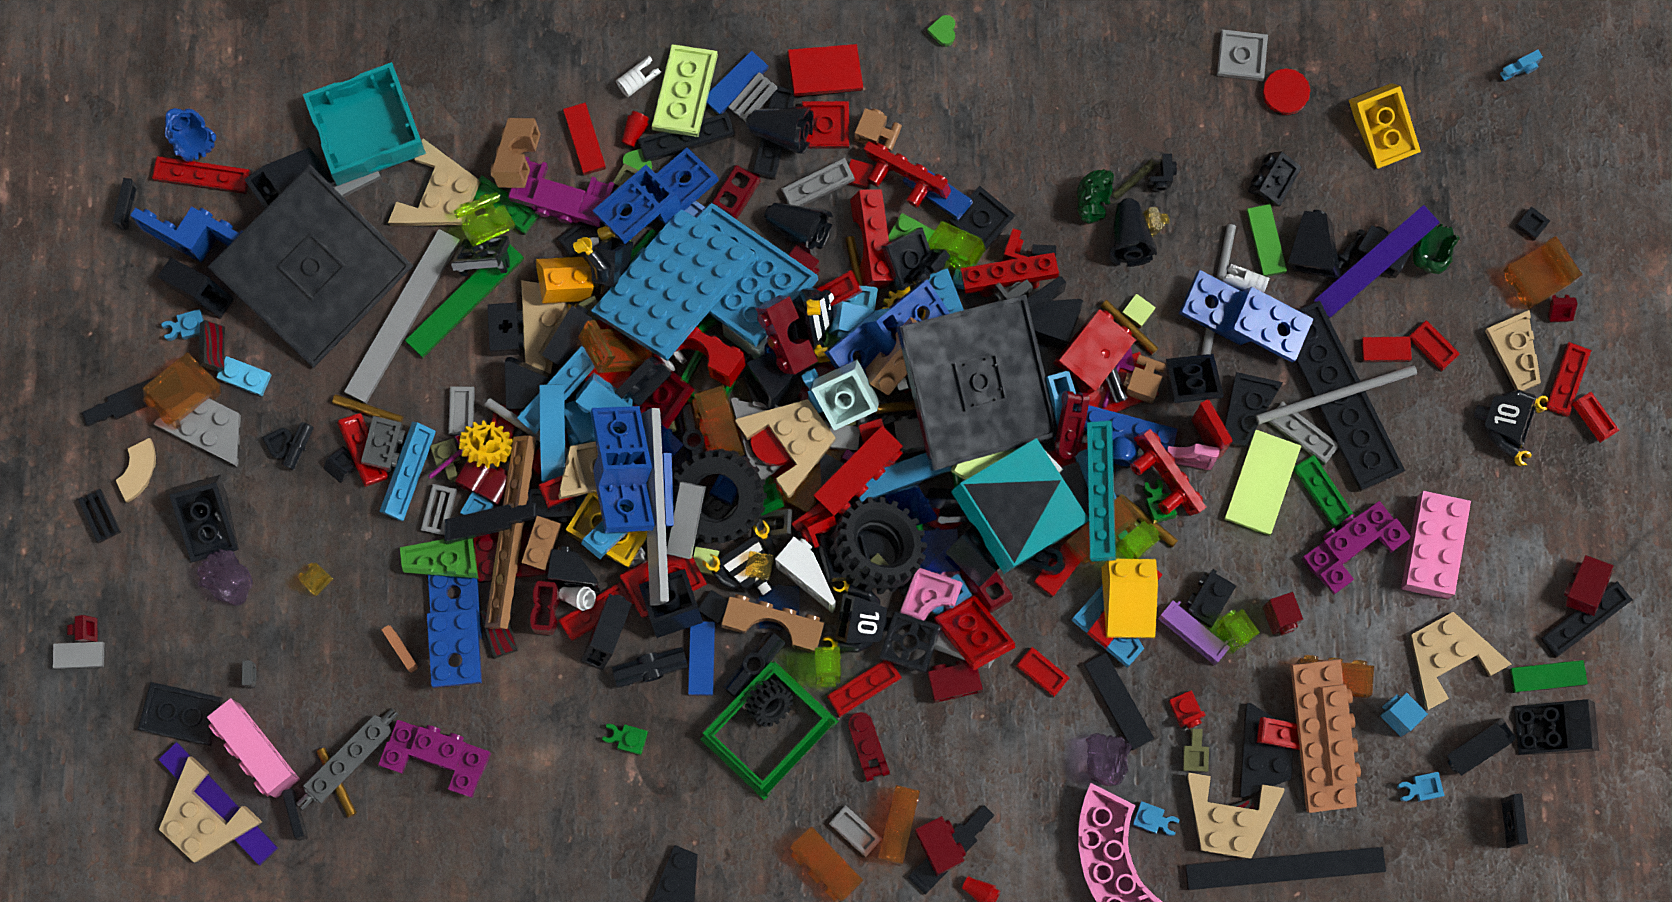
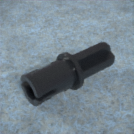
M305 422L300 423L292 442L289 441L288 443L290 446L281 463L282 465L292 470L296 469L303 451L307 450L305 447L314 430L313 426Z

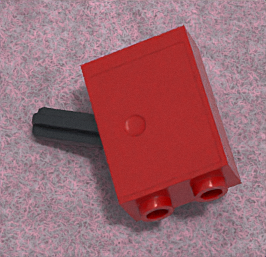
M1099 309L1091 314L1053 364L1063 372L1069 371L1071 379L1089 394L1095 392L1103 381L1106 380L1114 403H1119L1126 400L1127 395L1116 365L1136 339L1131 336L1132 332L1127 327L1119 326L1114 322V317L1109 312Z

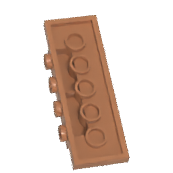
M1341 659L1291 664L1306 812L1312 813L1357 807L1355 783H1357V777L1361 776V769L1359 763L1355 762L1354 753L1358 752V743L1356 738H1352L1351 728H1355V717L1353 713H1349V703H1352L1353 696L1351 689H1347L1346 684H1343Z

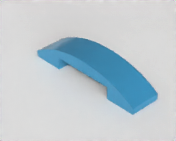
M564 384L540 385L542 482L563 475L565 468Z

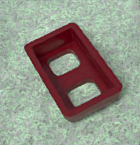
M734 165L710 204L718 206L737 220L759 186L761 179L741 166ZM737 173H741L750 179L743 189L732 183ZM725 192L737 197V201L732 208H728L720 203V199Z
M960 568L961 576L973 594L990 613L1012 601L1013 595L997 571L979 587ZM997 583L1004 594L992 600L986 592V588Z

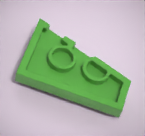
M473 538L452 544H446L445 539L400 547L401 564L404 573L478 578Z

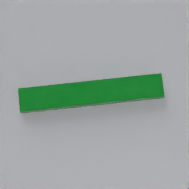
M509 245L507 249L510 261L507 273H501L498 267L478 269L405 340L406 343L424 358L524 260V257L513 246Z

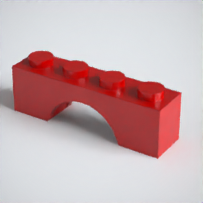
M882 189L859 190L850 199L853 222L859 225L863 237V257L860 264L862 285L885 289L894 280L881 247L889 242Z
M698 327L691 332L676 350L694 349L703 353L709 360L708 369L710 377L728 387L732 386L746 366L744 354L739 348L735 346L729 347L716 336H708L702 333Z

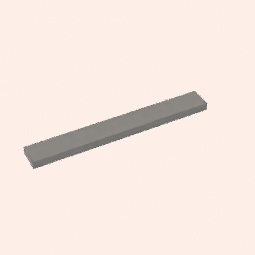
M438 229L344 392L347 395L367 404L460 244V239Z
M651 408L641 413L652 465L646 484L655 524L653 531H647L650 605L658 606L669 601L661 418L660 409Z

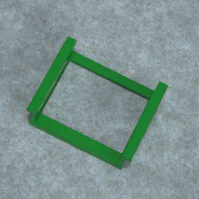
M774 661L773 663L770 662L703 732L704 736L700 740L765 800L771 794L772 789L823 735L839 721ZM774 674L821 720L762 781L715 735L747 702V697L752 696L750 694L751 690L756 691V685L762 686V681H767Z

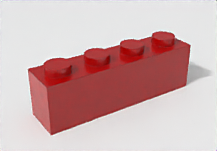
M881 426L814 496L834 516L837 513L842 516L852 506L849 501L855 495L860 498L869 489L866 484L872 478L876 481L886 471L883 467L889 461L894 463L903 454L900 450L903 445Z

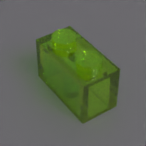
M943 221L940 222L928 241L930 250L945 249L950 255L947 262L951 263L958 270L976 266L986 250L981 238Z
M1143 521L1121 540L1117 549L1126 559H1142L1160 541L1158 537L1159 532L1151 523L1148 525Z
M1233 609L1218 621L1221 625L1216 629L1223 641H1228L1227 645L1233 654L1251 642L1260 633L1243 609L1237 613Z
M840 647L815 648L816 684H821L823 688L836 687V683L841 682Z

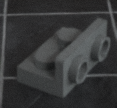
M1026 279L1022 283L1018 281L1009 288V292H1007L1000 283H997L995 285L994 302L1021 295H1026L1028 298L1032 295L1033 286Z
M373 416L361 460L362 464L382 468L386 472L391 473L392 467H396L400 456L399 453H396L398 445H403L406 431L402 430V422Z

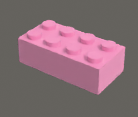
M1422 491L1417 496L1410 534L1411 538L1409 540L1401 585L1402 590L1444 599H1450L1455 595L1471 501Z
M230 698L207 717L211 722L208 725L211 731L222 740L225 739L224 747L232 756H235L237 759L240 758L239 766L247 775H250L252 778L255 777L257 781L254 782V785L262 794H265L267 797L271 795L279 798L284 790L290 789L300 781V778L241 704Z

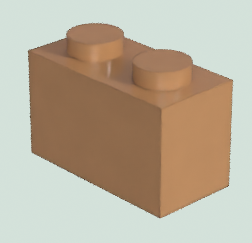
M537 516L521 563L547 570L551 551L554 549L562 523Z

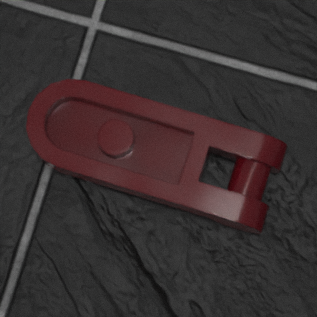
M1064 391L1061 398L1062 409L1055 440V451L1065 459H1072L1076 457L1081 448L1090 397L1088 393L1080 392L1074 394L1072 391ZM1074 404H1077V405H1078V406H1077V411H1076V410H1073V405H1074Z
M855 713L850 718L848 725L866 782L874 780L873 777L883 775V777L890 775L871 717L867 713ZM877 759L879 765L870 768L868 762Z

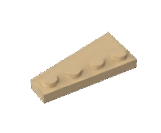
M521 280L525 363L552 374L554 362L538 352L563 313L566 302L542 303L539 283Z

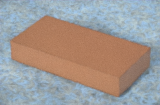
M391 625L381 629L410 673L417 670L418 665Z

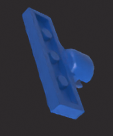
M1090 405L1088 407L1084 431H1087V422H1112L1114 464L1130 466V464L1137 460L1139 445L1134 440V437L1148 429H1151L1160 437L1161 444L1165 450H1167L1168 446L1174 447L1177 433L1176 428Z

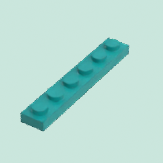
M1087 422L1091 562L1116 560L1112 422Z

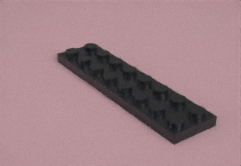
M1321 301L1298 310L1313 318L1296 359V363L1312 396L1315 397L1361 382ZM1279 324L1278 327L1282 335L1285 336L1287 328L1285 325ZM1366 391L1318 406L1360 492L1405 472Z

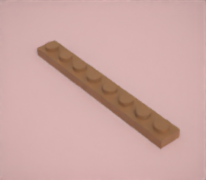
M513 437L503 506L509 504L511 508H514L518 505H526L528 501L536 437ZM525 521L511 524V529L499 532L485 628L508 629L519 550L521 548L522 530Z

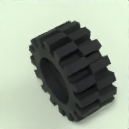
M769 679V682L764 680L762 681V686L759 684L755 686L757 688L756 691L751 690L750 694L752 696L747 697L746 701L748 703L745 704V707L747 708V713L763 727L767 725L771 727L773 722L778 724L780 723V718L784 719L786 717L784 715L785 712H790L791 709L788 706L793 705L791 701L793 696L778 680Z

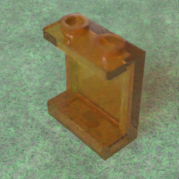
M1557 236L1551 238L1545 245L1518 261L1508 264L1503 270L1505 272V279L1510 285L1515 287L1519 300L1522 304L1527 305L1529 309L1575 283L1583 275Z
M596 320L587 321L578 336L598 373L637 370L648 358L655 355V353L616 329H600Z
M187 352L143 387V400L149 408H155L160 413L159 416L166 425H172L175 429H178L180 421L209 397L214 400L221 394L220 384L203 367L199 366V363Z

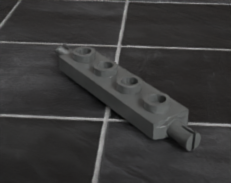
M390 708L382 718L373 715L303 785L306 794L295 803L302 811L313 800L322 803L392 733L389 724L398 716V713L395 712L388 718L395 711L393 708Z

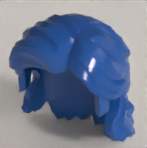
M173 108L167 111L165 115V137L173 145L175 155L181 156L188 162L193 161V159L198 160L199 155L206 157V153H210L211 149L215 147L214 142L216 140V134L208 127H205L204 118L193 109L181 110Z

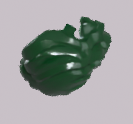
M1105 169L1094 170L1080 181L1077 188V210L1081 221L1092 224L1106 217V211L1099 203L1110 204L1109 197L1112 194L1114 180L1113 171Z
M1439 224L1413 246L1414 264L1427 273H1443L1449 264L1453 262V249L1458 240H1460L1459 235H1454L1452 227H1443V224Z

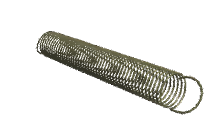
M1152 158L1136 174H1133L1129 180H1126L1125 182L1127 183L1122 184V186L1118 187L1117 191L1113 192L1112 196L1115 199L1118 197L1120 199L1125 191L1128 192L1132 185L1135 186L1143 178V175L1146 176L1150 169L1153 170L1157 166L1152 163Z

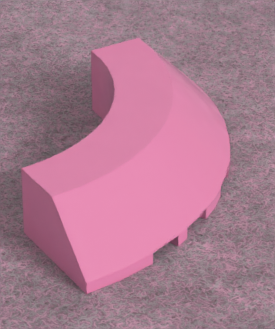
M1090 783L1080 813L1078 847L1084 877L1096 902H1162L1142 883L1136 873L1129 853V825L1136 805Z

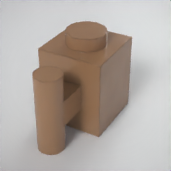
M865 108L855 131L854 141L865 145L869 141L876 145L880 139L886 141L884 146L891 152L902 125L894 122L891 130L885 128L887 116L877 109L869 110Z
M1139 354L1136 364L1145 366L1143 370L1135 367L1132 374L1127 373L1123 386L1127 387L1126 395L1152 404L1162 376L1153 372L1156 370L1164 373L1166 364Z

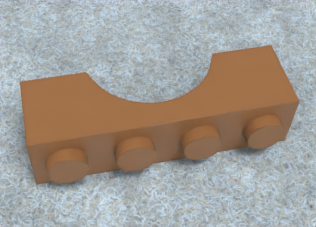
M738 594L735 595V598L729 597L722 628L745 634L756 623L762 621L775 622L788 632L793 648L816 653L824 626L823 622H819V617L806 614L805 617L796 615L797 611L789 608H782V611L773 609V604L763 601L755 604L749 602L750 598Z

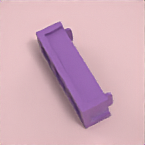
M1172 601L1158 619L1215 666L1229 650L1228 641L1222 642L1179 606L1180 601L1178 603Z

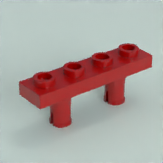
M869 141L867 142L864 151L869 159L877 162L867 178L870 184L879 187L887 173L894 171L916 183L906 199L913 207H919L928 191H932L947 199L951 189L945 177L940 174H935L934 176L921 164L916 163V165L908 162L905 156L899 153L894 155L888 152V148L880 143L875 145Z
M1055 253L961 268V277L965 294L979 291L981 296L989 297L993 294V289H995L997 283L1007 287L1012 286L1018 281L1022 283L1027 279L1033 286V289L1039 287L1040 281L1059 277V269Z
M1151 429L1135 436L1134 440L1144 454L1130 464L1131 470L1136 475H1141L1153 465L1172 491L1170 495L1158 504L1161 512L1167 515L1180 504L1189 516L1203 511L1206 506L1203 503L1202 496L1190 485L1187 475L1180 471L1175 464L1172 454L1165 450L1161 444L1160 437Z

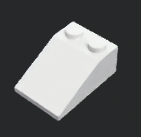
M793 537L775 559L776 568L833 613L835 610V600L811 550L812 546L802 538L798 540Z

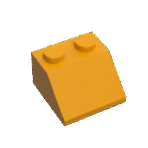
M583 257L536 259L542 303L584 301L591 297L594 288L591 268Z

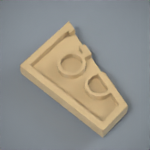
M1530 310L1485 330L1515 390L1526 391L1541 383L1537 355L1535 354L1533 344L1534 335L1533 331H1531Z

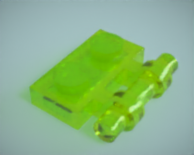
M497 192L490 195L486 193L480 196V199L472 203H463L460 208L454 210L457 219L465 216L468 220L462 223L461 228L472 247L515 227V223L504 205L495 209L493 203L500 201ZM479 209H485L486 213L480 216H476L474 213Z

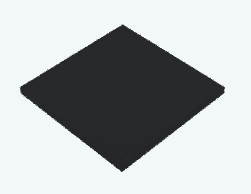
M308 165L208 266L223 283L312 368H315L413 267L311 165Z
M1026 295L896 327L931 471L1024 446L1036 438L1038 441L1056 437L1057 423Z

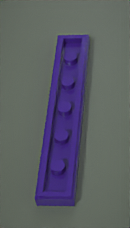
M1423 205L1314 301H1321L1328 317L1331 318L1440 222Z
M176 742L158 760L179 781L186 761L191 756ZM209 774L194 790L227 823L240 809ZM258 826L235 839L258 865L265 862L278 849Z

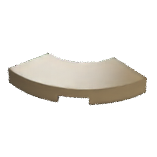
M151 438L128 448L130 456L128 468L116 480L127 503L134 500L145 490L155 468L156 452Z

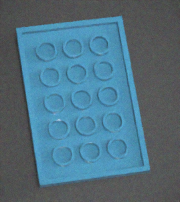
M711 203L697 219L754 251L756 257L708 314L756 347L767 335L765 329L758 322L756 308L779 295L790 296L793 301L799 296L802 289L814 286L819 280L818 275Z
M680 210L623 273L616 286L609 289L591 312L594 317L667 361L755 259V252L684 210Z

